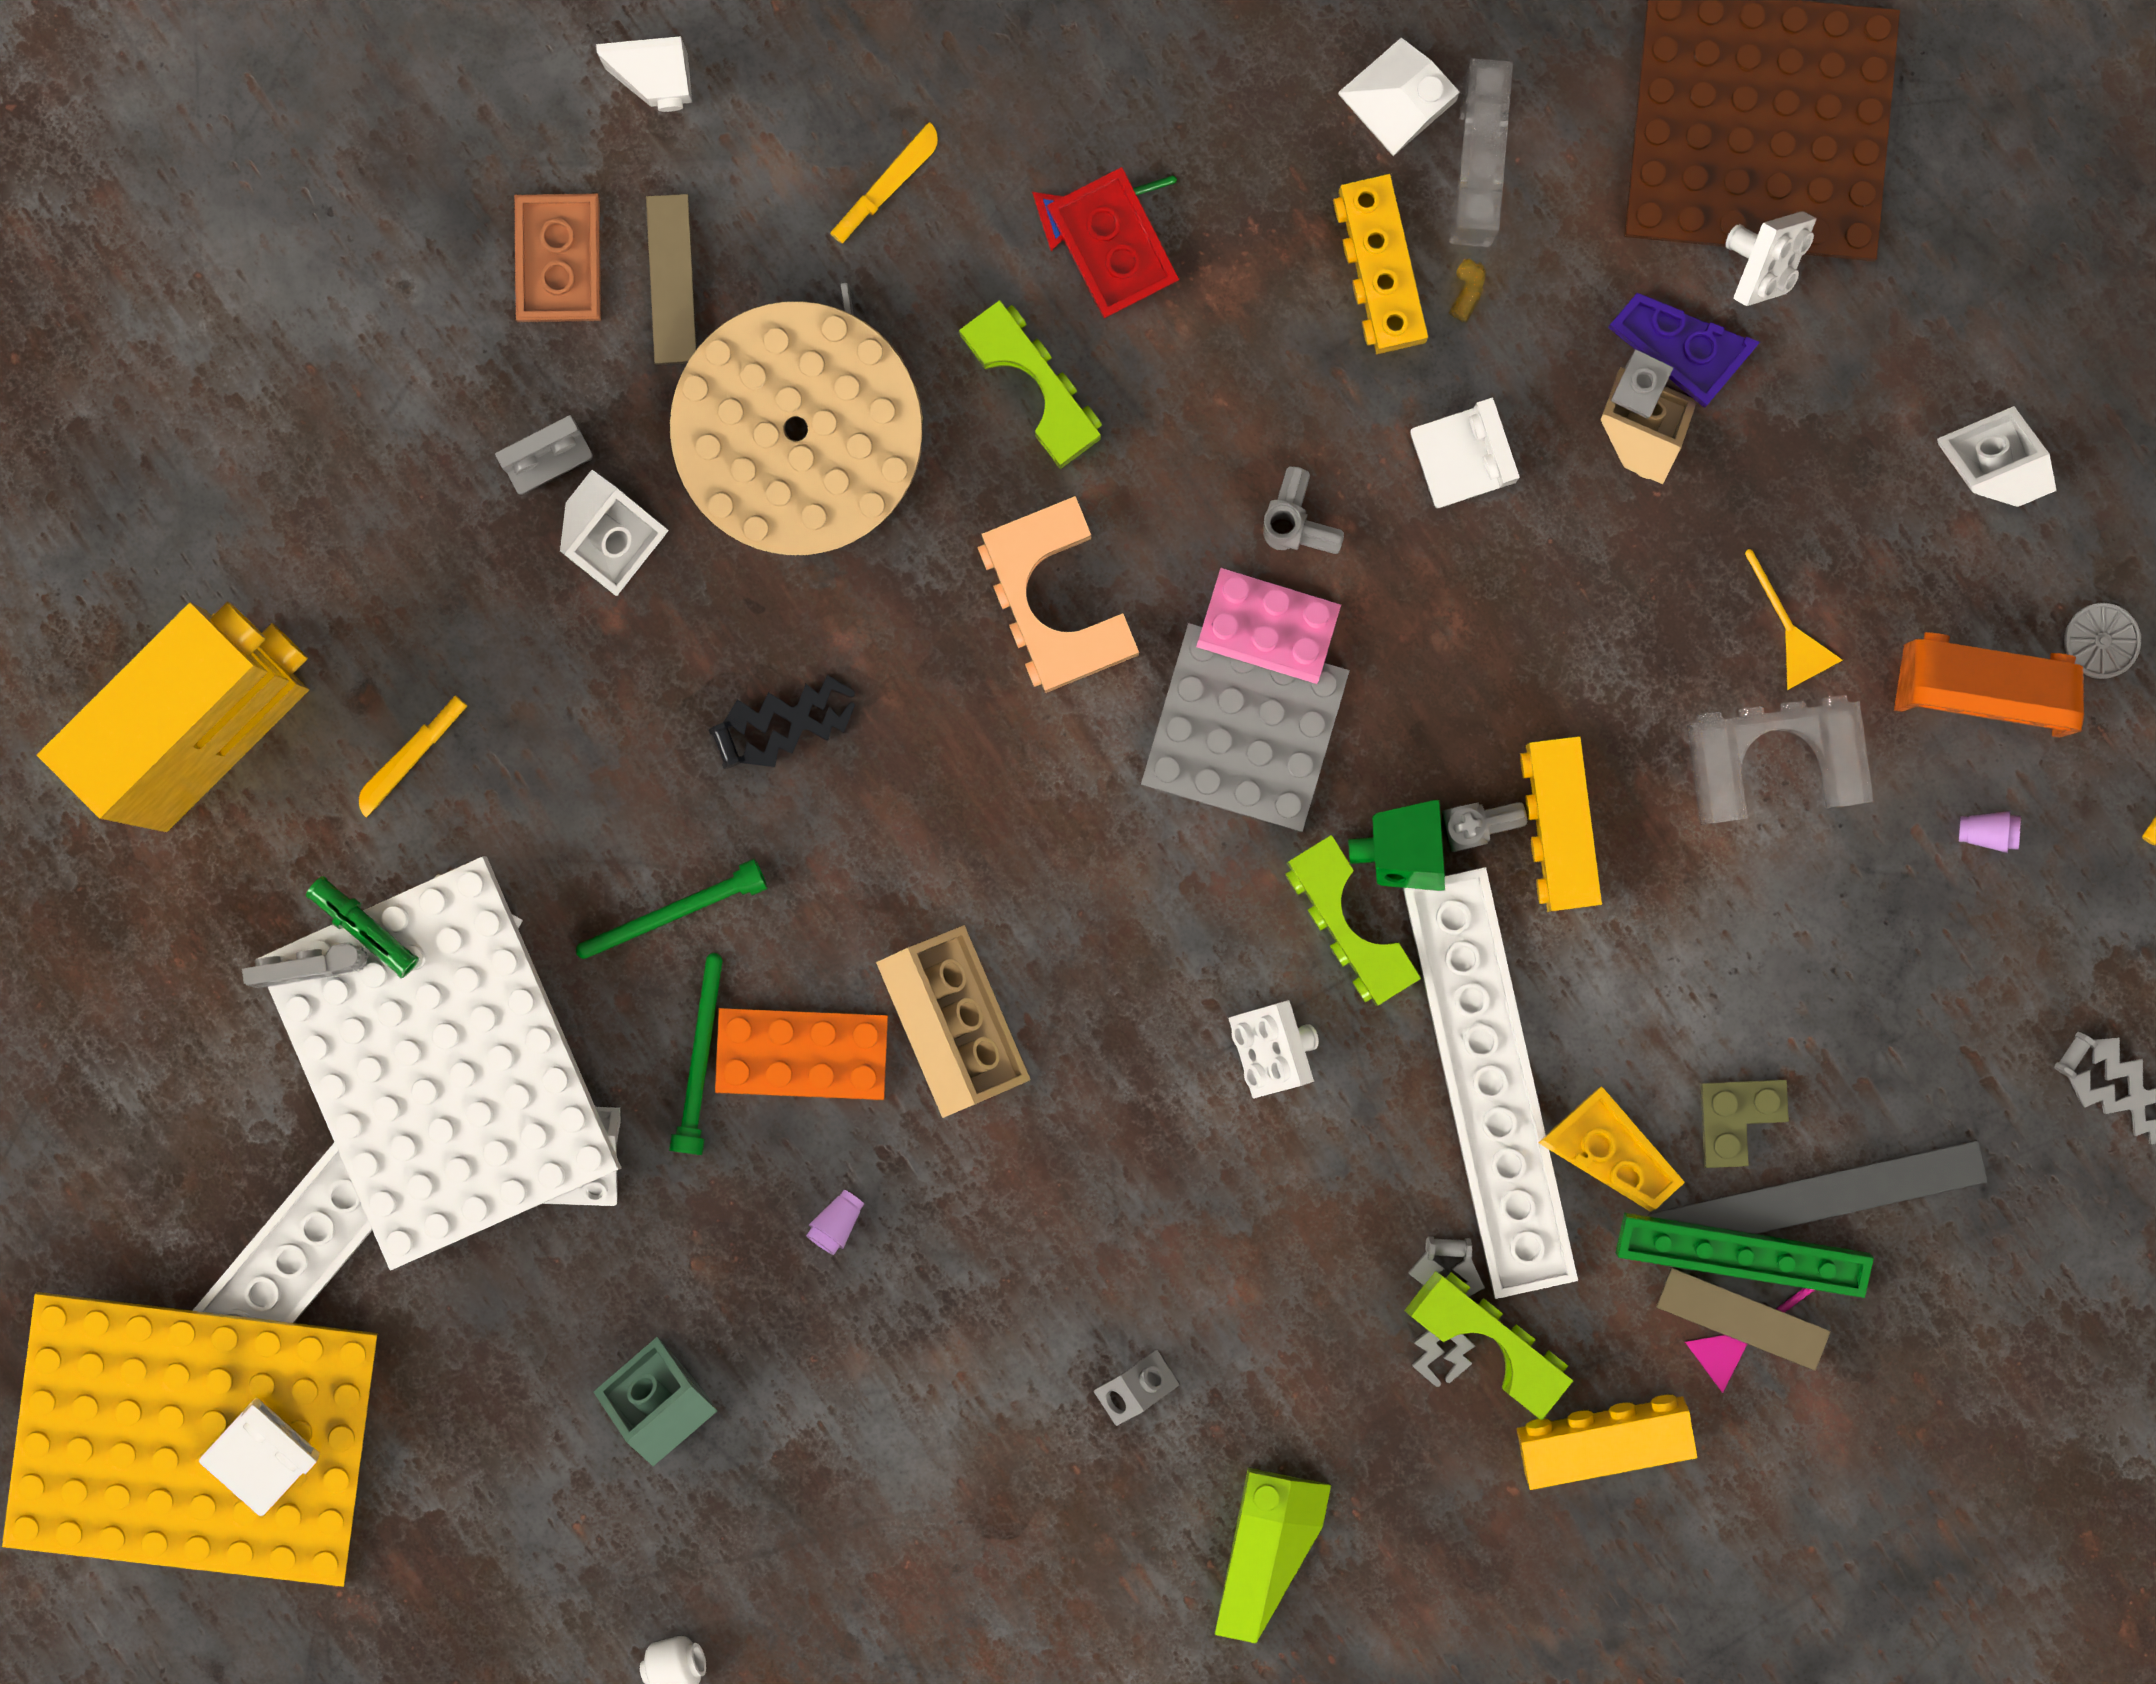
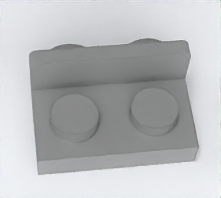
M571 415L495 453L502 469L508 474L519 495H523L593 458V454Z

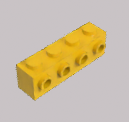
M1390 174L1341 185L1339 189L1340 197L1334 198L1333 202L1338 223L1346 222L1349 238L1343 239V246L1348 264L1355 263L1359 279L1352 280L1356 302L1358 305L1365 304L1368 320L1362 321L1367 346L1374 344L1377 355L1425 344L1428 334Z
M1572 737L1529 743L1526 745L1527 753H1520V762L1523 778H1530L1532 795H1526V809L1528 819L1536 820L1538 836L1531 837V848L1534 862H1541L1543 878L1536 880L1539 904L1546 903L1547 912L1602 905L1581 738Z
M1660 1395L1653 1398L1649 1403L1639 1405L1619 1403L1611 1406L1608 1411L1597 1413L1577 1411L1568 1415L1566 1419L1556 1421L1535 1419L1528 1422L1526 1426L1517 1428L1524 1472L1530 1490L1697 1458L1690 1412L1683 1396Z

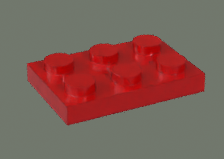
M1122 167L1046 206L1103 319L1179 281Z

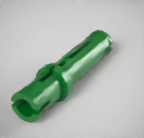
M325 876L318 878L308 889L306 897L333 918L332 924L335 927L347 930L371 953L392 969L400 979L406 977L419 961L418 956L412 954L387 930L360 909L361 903L357 899H349L330 883Z

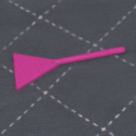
M1803 1288L1777 1307L1776 1310L1785 1313L1815 1290ZM1726 1335L1686 1341V1345L1723 1393L1747 1344Z

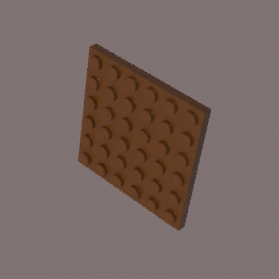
M1647 0L1624 237L1726 247V239L1735 225L1741 224L1746 229L1759 234L1764 222L1803 211L1817 218L1812 229L1814 234L1813 242L1804 255L1874 262L1877 259L1900 10L1802 0Z

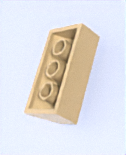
M965 925L908 947L876 962L942 1118L1031 1080Z

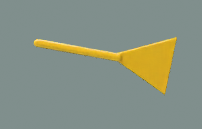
M1746 550L1745 555L1785 627L1787 690L1843 661L1792 624L1753 550Z

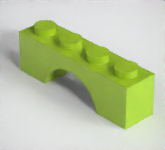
M999 300L959 330L960 337L984 369L998 366L1014 367L1026 372L1037 382L1044 396L1045 409L1043 417L1035 430V437L1059 469H1062L1101 440V434L1097 429L1102 424L1088 405L1081 409L1072 395L1077 390L1063 372L1056 376L1047 364L1052 357L1040 340L1036 338L1031 342L1023 332L1022 328L1027 324L1016 308L1011 305L1006 309Z
M1332 835L1287 862L1291 870L1285 873L1286 878L1297 895L1305 892L1313 905L1307 909L1309 915L1320 931L1327 927L1336 942L1329 946L1342 967L1347 964L1351 965L1358 977L1352 983L1365 1003L1372 999L1375 1006H1378L1421 979L1399 943L1374 944L1360 938L1348 926L1342 912L1341 897L1343 888L1354 870Z
M1435 1271L1404 1311L1442 1342L1465 1333H1479L1493 1338L1501 1348L1505 1359V1377L1502 1389L1542 1421L1573 1382L1571 1378L1563 1373L1568 1365L1549 1350L1544 1356L1534 1350L1531 1346L1535 1339L1517 1324L1509 1330L1498 1320L1503 1313L1483 1298L1477 1304L1469 1298L1466 1293L1470 1287L1452 1272L1444 1278Z

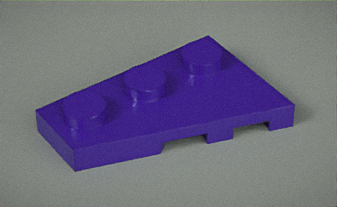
M1639 293L1635 294L1608 327L1634 350L1636 349L1673 367L1669 379L1704 408L1760 343L1749 337L1744 338L1726 331L1724 327L1714 323H1706L1686 315L1682 310Z

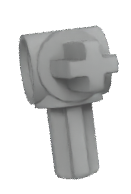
M1288 467L1285 471L1277 500L1270 501L1264 516L1263 535L1265 541L1276 550H1287L1290 548L1298 550L1300 545L1338 554L1342 547L1344 532L1340 529L1307 521L1308 514H1306V510L1301 506L1310 479V473L1300 467ZM1286 519L1291 522L1294 528L1287 534H1279L1271 528V525L1276 520Z
M1521 802L1484 810L1482 804L1473 803L1442 811L1451 852L1488 844L1490 834L1527 825L1526 810Z

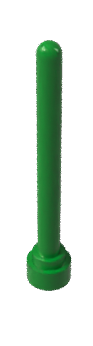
M755 858L739 865L740 869L733 872L734 876L578 944L575 950L576 955L581 959H587L739 892L742 895L750 892L753 896L768 889L761 868Z
M718 953L709 954L705 962L681 1127L677 1126L676 1135L671 1134L669 1151L694 1155L703 1154L705 1139L701 1138L702 1130L698 1129L723 963L722 957Z

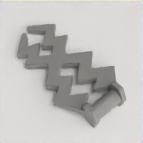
M2077 1032L2074 1041L2060 1062L2055 1064L2054 1068L2068 1077L2083 1107H2088L2101 1101L2104 1114L2130 1110L2132 1112L2133 1135L2138 1136L2148 1132L2149 1144H2156V1118L2146 1120L2145 1116L2146 1105L2155 1103L2156 1106V1088L2146 1090L2143 1087V1059L2120 1063V1038L2092 1039L2081 1032ZM2090 1047L2093 1048L2092 1064L2105 1060V1080L2127 1076V1096L2115 1100L2114 1084L2090 1090V1070L2078 1074L2074 1072Z
M1428 1236L1426 1239V1252L1408 1272L1417 1281L1425 1285L1435 1271L1439 1273L1444 1270L1441 1265L1433 1260L1434 1256L1463 1257V1261L1451 1269L1466 1280L1465 1284L1470 1287L1466 1295L1469 1297L1485 1288L1471 1259V1238L1453 1240L1434 1239L1433 1236ZM1428 1330L1413 1342L1427 1352L1416 1360L1412 1366L1433 1385L1439 1387L1441 1382L1428 1365L1442 1355L1444 1350L1437 1344L1440 1339ZM1463 1334L1451 1338L1456 1345L1443 1356L1444 1359L1455 1363L1445 1377L1447 1383L1452 1382L1472 1365V1362L1463 1354L1474 1348L1475 1345Z

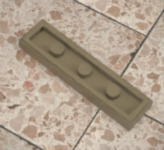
M689 195L646 196L655 365L686 364L697 350Z
M1673 1268L1670 1269L1656 1305L1658 1309L1813 1371L1817 1369L1831 1332Z

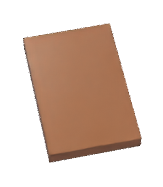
M599 194L514 195L516 321H601Z

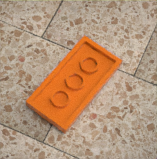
M719 1008L715 1093L885 1100L888 1015Z

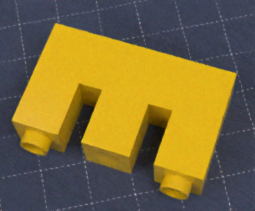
M228 601L213 615L206 609L190 602L36 755L99 819L167 832L309 691L293 674L308 657L276 625L271 623L261 633L248 618Z

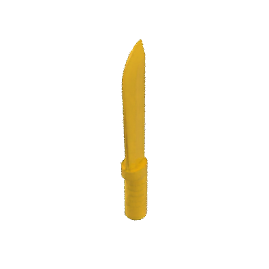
M931 122L920 130L866 194L862 195L831 231L830 234L838 242L844 243L868 214L874 215L878 208L932 155L936 149L938 137Z
M455 695L429 725L423 724L419 731L365 784L359 795V806L366 818L380 805L430 746L437 742L455 719L465 710L467 704Z

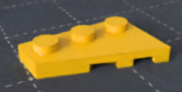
M1602 1086L1590 1094L1538 1142L1650 1212L1656 1210L1685 1183Z

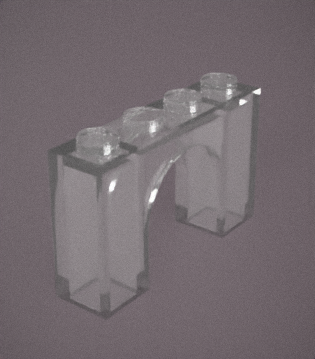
M1471 58L1463 76L1459 119L1464 120L1463 143L1457 192L1452 202L1449 244L1491 247L1499 232L1513 62Z
M1847 695L1822 698L1823 706L1806 708L1805 701H1795L1780 704L1781 712L1765 714L1764 706L1739 709V717L1723 719L1722 712L1697 715L1698 723L1687 725L1700 826L1748 818L1742 780L1743 759L1747 749L1754 740L1762 734L1772 731L1792 733L1807 742L1813 749L1819 762L1825 809L1874 802L1860 701L1848 703Z

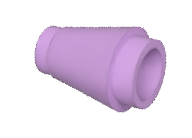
M2010 811L1972 815L1969 817L1961 816L1959 842H1967L2008 853V849L2019 850L2021 816L2010 815Z
M843 1190L840 1196H837L809 1224L811 1229L806 1235L807 1238L826 1252L834 1255L838 1248H844L864 1203L850 1192Z

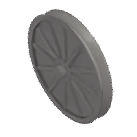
M2096 603L2081 609L2069 621L2064 635L2065 651L2067 655L2076 657L2075 664L2083 666V674L2097 679L2112 678L2127 671L2136 661L2141 649V632L2133 616L2122 607L2111 603Z

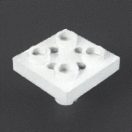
M1803 211L1764 222L1759 234L1746 229L1741 224L1735 225L1726 239V248L1748 258V262L1733 299L1749 306L1791 291L1799 276V272L1796 269L1800 259L1813 242L1814 234L1812 229L1817 218Z
M1289 1000L1228 1018L1232 1029V1039L1238 1048L1244 1068V1078L1250 1088L1252 1098L1314 1082L1305 1051L1317 1049L1319 1043L1318 1034L1310 1024L1303 1025L1300 1028L1297 1027Z

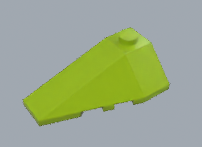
M1248 1468L1215 1635L1257 1643L1323 1528L1331 1489L1330 1484Z

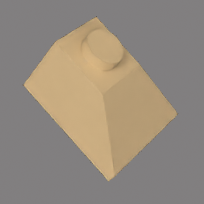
M1620 367L1603 411L1601 422L1624 468L1635 472L1643 478L1652 479L1663 484L1682 447L1697 402L1693 398L1665 386L1651 416L1647 419L1611 401L1626 370Z

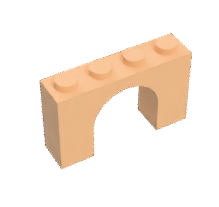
M1076 496L982 534L984 545L977 547L986 570L995 568L1000 583L993 587L1002 609L1010 607L1016 622L1010 624L1009 627L1018 648L1026 645L1032 661L1026 663L1025 666L1034 687L1042 684L1045 693L1139 656L1138 648L1123 613L1080 631L1061 632L1042 624L1034 616L1028 605L1026 597L1027 584L1036 566L1051 555L1091 540V533Z

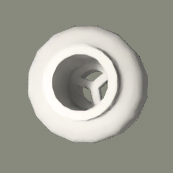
M677 1636L650 1644L645 1652L644 1661L640 1663V1674L645 1684H699L701 1676H704L706 1673V1660L702 1648L698 1643H693L686 1636Z

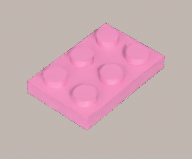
M1220 568L1196 647L1318 684L1341 604Z

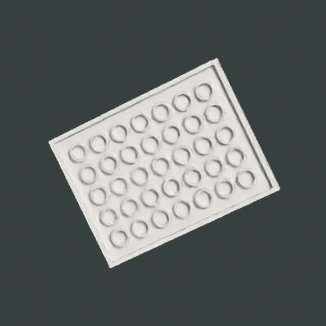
M482 856L363 910L412 954L419 957V961L414 969L402 979L344 928L338 929L333 924L259 957L280 956L281 962L297 960L296 953L306 950L321 949L322 955H326L332 945H344V943L364 948L367 956H369L363 970L359 969V971L354 970L351 973L270 986L268 989L389 1270L396 1269L622 1169L487 856Z

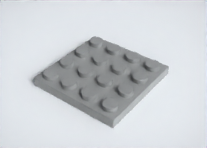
M1188 623L1141 785L1303 832L1350 670L1324 663L1318 684L1198 648L1196 646L1202 627Z

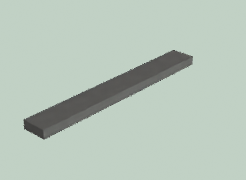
M1975 1140L1666 1209L1647 1215L1649 1217L1758 1234L1986 1183L1988 1180L1979 1141Z

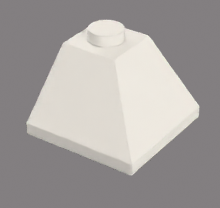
M681 36L596 44L597 54L604 68L649 106H658V111L670 112L683 109V103H692L688 53Z
M1400 38L1338 92L1339 96L1392 156L1397 154L1453 105L1460 93L1432 60L1403 38Z
M2015 406L1937 439L1940 448L1970 490L1975 494L2019 507L2057 491L2050 454Z
M591 470L566 502L560 552L617 596L669 530L618 488Z

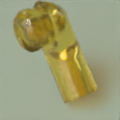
M1469 258L1464 259L1457 269V277L1466 282L1449 311L1452 317L1465 323L1468 322L1482 296L1486 278V269L1482 263L1476 264Z

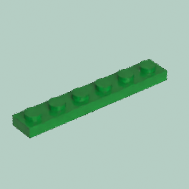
M1625 1212L1615 1252L1618 1258L1865 1298L1874 1260V1257L1868 1252Z

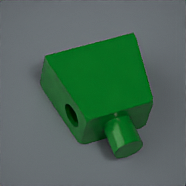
M1439 800L1376 813L1372 816L1374 837L1348 839L1350 864L1375 862L1377 884L1389 887L1445 891Z

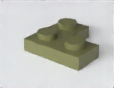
M1787 1080L1700 1083L1704 1168L1749 1166L1747 1124L1789 1122Z

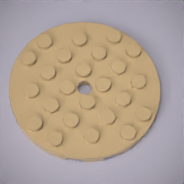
M780 302L768 304L739 314L721 325L705 339L689 359L677 384L671 408L670 439L673 457L683 485L694 503L714 525L729 536L756 549L776 554L810 555L823 553L843 547L868 534L881 524L902 500L913 480L921 455L923 420L921 402L917 388L903 363V359L891 343L868 323L846 311L820 303ZM793 416L803 418L808 425V433L800 441L791 440L785 431L786 421Z

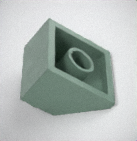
M658 1337L652 1340L593 1392L625 1441L653 1467L717 1412V1409L702 1387Z

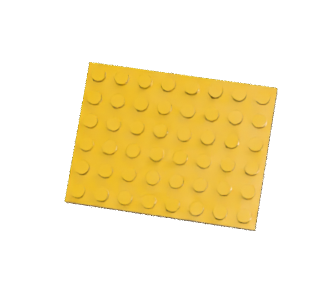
M36 1292L2 1547L344 1587L378 1333ZM256 1397L320 1453L317 1462L306 1474L302 1473L263 1516L256 1514L199 1462L200 1457Z

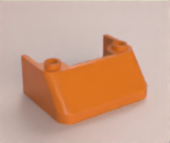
M1930 632L1924 633V639H1915L1904 644L1894 711L1903 712L1914 707H1922L2051 728L2052 736L2059 738L2082 731L2084 719L2083 666L2075 664V656L2050 653V659L1983 649L1949 643L1950 636Z

